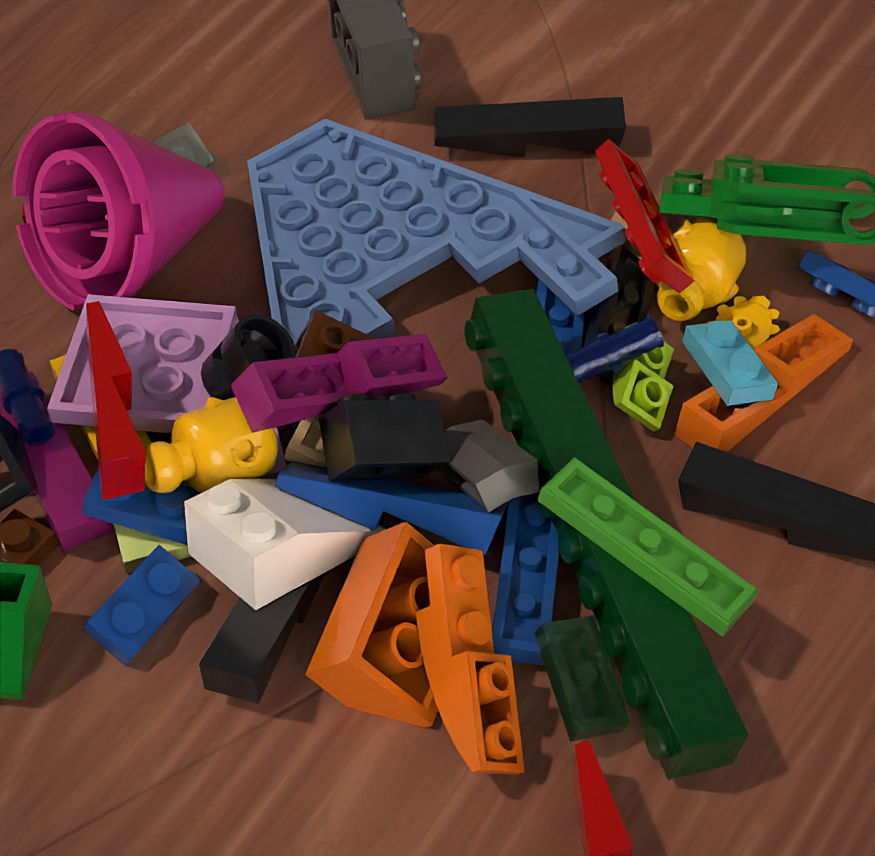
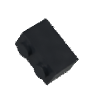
M365 393L350 394L339 398L337 406L318 418L329 481L423 478L450 462L438 400H416V395L412 393L393 395L385 400H370V396Z

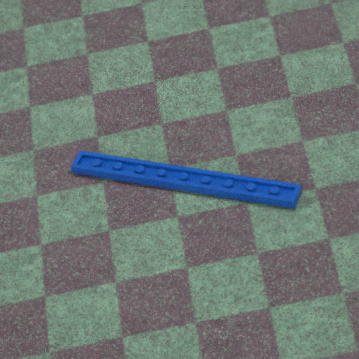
M538 279L536 295L578 380L585 312L577 316ZM537 492L509 500L492 636L494 654L509 655L512 662L547 665L559 547L558 534L551 519L546 518L542 514L539 502L537 501Z

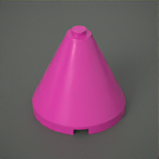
M83 112L53 115L41 120L32 128L23 141L18 153L13 176V196L23 195L27 223L18 224L16 228L26 259L38 281L60 304L76 311L83 309L88 294L133 298L221 210L224 203L225 188L221 179L213 170L95 115Z

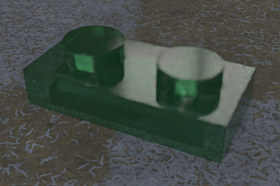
M594 615L543 623L534 634L569 741L619 733L626 729L631 722Z

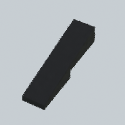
M623 97L435 107L434 146L524 157L528 144L594 152L610 139L620 148L626 129Z
M699 442L695 443L678 479L683 509L787 530L788 544L875 562V503Z
M325 573L257 610L253 609L242 598H239L199 663L204 689L259 704L295 623L303 624Z

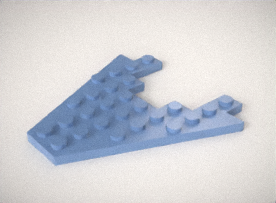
M323 119L247 161L271 317L288 331L294 344L315 310L375 339L387 338L396 332L394 321L376 300L450 257H453L478 283L485 281L520 260L577 316L618 292L617 277L597 258L626 242L625 227L622 224L340 123ZM300 421L289 423L293 434Z

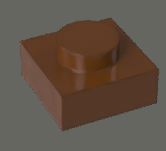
M15 508L0 522V562L39 566L59 545L54 531Z

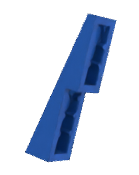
M292 461L279 473L274 485L281 490L370 529L376 530L386 514L389 513L464 547L483 550V555L487 553L509 503L506 502L488 513L465 493L390 479L329 481L327 467Z

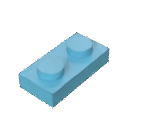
M731 320L686 326L682 343L727 406L773 400L778 382Z

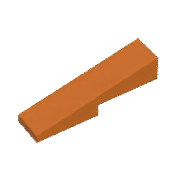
M815 314L807 317L753 349L778 382L773 400L727 406L714 386H711L683 403L674 435L692 448L696 442L728 452L848 352L854 339Z

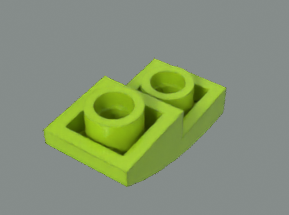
M636 322L624 328L620 339L613 371V400L616 407L651 431H656L661 427L674 387L665 380L674 348Z

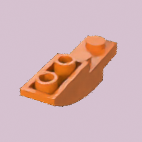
M439 543L425 550L430 606L415 612L423 661L435 703L457 751L472 773L505 775L525 773L512 659L509 655L494 654L483 550Z

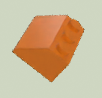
M407 522L363 539L305 675L348 708L426 728L433 725L438 708L425 670L415 612L430 606L425 550L435 545Z

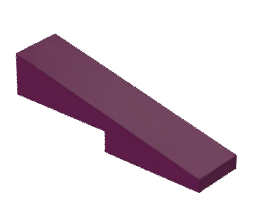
M417 334L347 342L337 353L253 362L231 384V388L251 432L254 433L321 416L337 406V400L346 395L365 393L370 396V400H383L393 395L411 393L441 385L448 377L427 335Z
M31 371L0 383V414L21 431L37 484V490L34 493L64 553L113 532V526L110 522L82 515L83 499L90 487L92 478L62 423H51L47 411L50 401L34 372Z

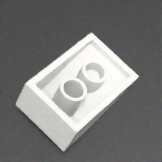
M229 479L184 502L188 554L255 610L356 556L364 538L386 529L380 524L376 530L370 529L274 486L277 479Z

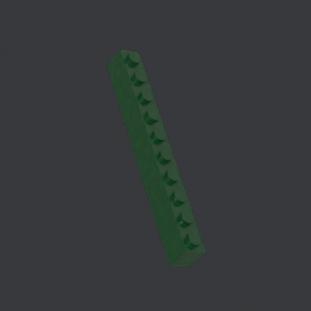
M534 289L476 297L471 318L465 323V340L470 351H476L480 360L486 388L489 391H493L498 400L503 427L507 432H512L519 447L537 459L538 497L541 489L575 457L635 500ZM539 502L542 514L546 518L551 519L558 534V547L563 560L566 563H571L579 581L578 588L581 601L587 610H592L598 623L603 651L607 657L614 659L620 672L625 700L631 708H636L645 728L644 736L647 749L653 759L659 760L667 779L670 780L732 764L749 734L691 614Z

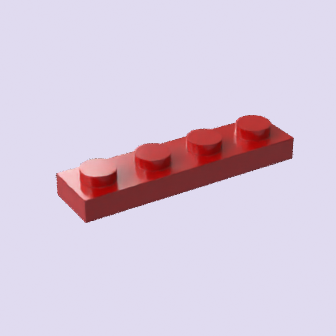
M608 139L594 151L603 169L599 176L607 188L613 192L615 199L612 201V205L628 225V228L625 230L626 237L642 256L638 264L652 282L659 284L663 281L680 294L694 282L692 274L663 213H660V207L639 163Z

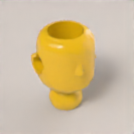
M697 216L681 220L679 223L681 226L673 233L694 282L680 294L663 281L657 284L659 287L657 292L658 305L662 313L672 320H691L703 309L728 302L739 291L736 281L746 263V245L741 234H733L717 229L718 219Z
M209 397L205 407L181 414L176 418L172 428L170 444L159 441L144 447L146 452L145 483L153 492L169 493L177 489L180 483L185 480L190 487L199 493H203L229 479H260L266 476L276 463L278 443L275 429L270 428L252 433L236 397L226 400Z

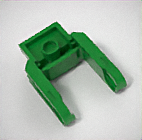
M728 154L725 155L724 160H714L712 179H703V172L688 169L675 170L674 176L664 175L660 213L718 219L717 229L733 234L858 245L875 243V226L869 230L860 231L849 223V218H863L875 210V177L869 171L861 168L754 160V157L747 155ZM852 181H861L867 184L870 190L844 187Z

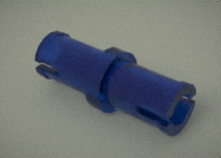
M648 316L644 320L609 335L605 331L596 336V342L566 355L580 384L608 370H611L613 374L623 370V363L656 348L664 347V340L652 316Z
M16 349L0 351L1 403L6 412L13 415L24 443L27 442L28 446L45 444L54 436L55 426L50 421L42 403L44 400L43 389L36 380L31 378L21 352L18 353Z

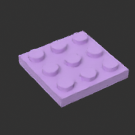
M88 294L47 407L51 423L95 426L87 350L86 303L96 301L100 302L132 370V409L127 410L135 430L172 433L173 425L179 415L205 407L210 395L203 386L201 378L202 364L238 323L236 306Z

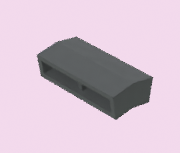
M483 419L454 425L444 430L450 462L437 470L488 513L512 498L539 492L537 459Z

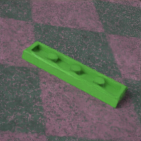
M575 457L540 491L538 502L722 637L754 602L760 591Z

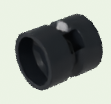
M251 314L241 318L202 364L201 378L203 386L210 397L221 400L235 398L236 396L231 388V384L253 362L295 358L296 349L292 337L281 324L265 315Z

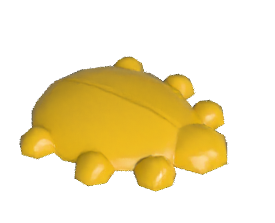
M736 296L733 299L735 305L728 307L723 304L719 305L716 309L719 315L715 321L731 320L752 349L763 344L769 339V336L777 335L780 331L778 325L772 324V320L778 319L780 313L777 309H768L770 301L765 296H753L749 301L743 296Z

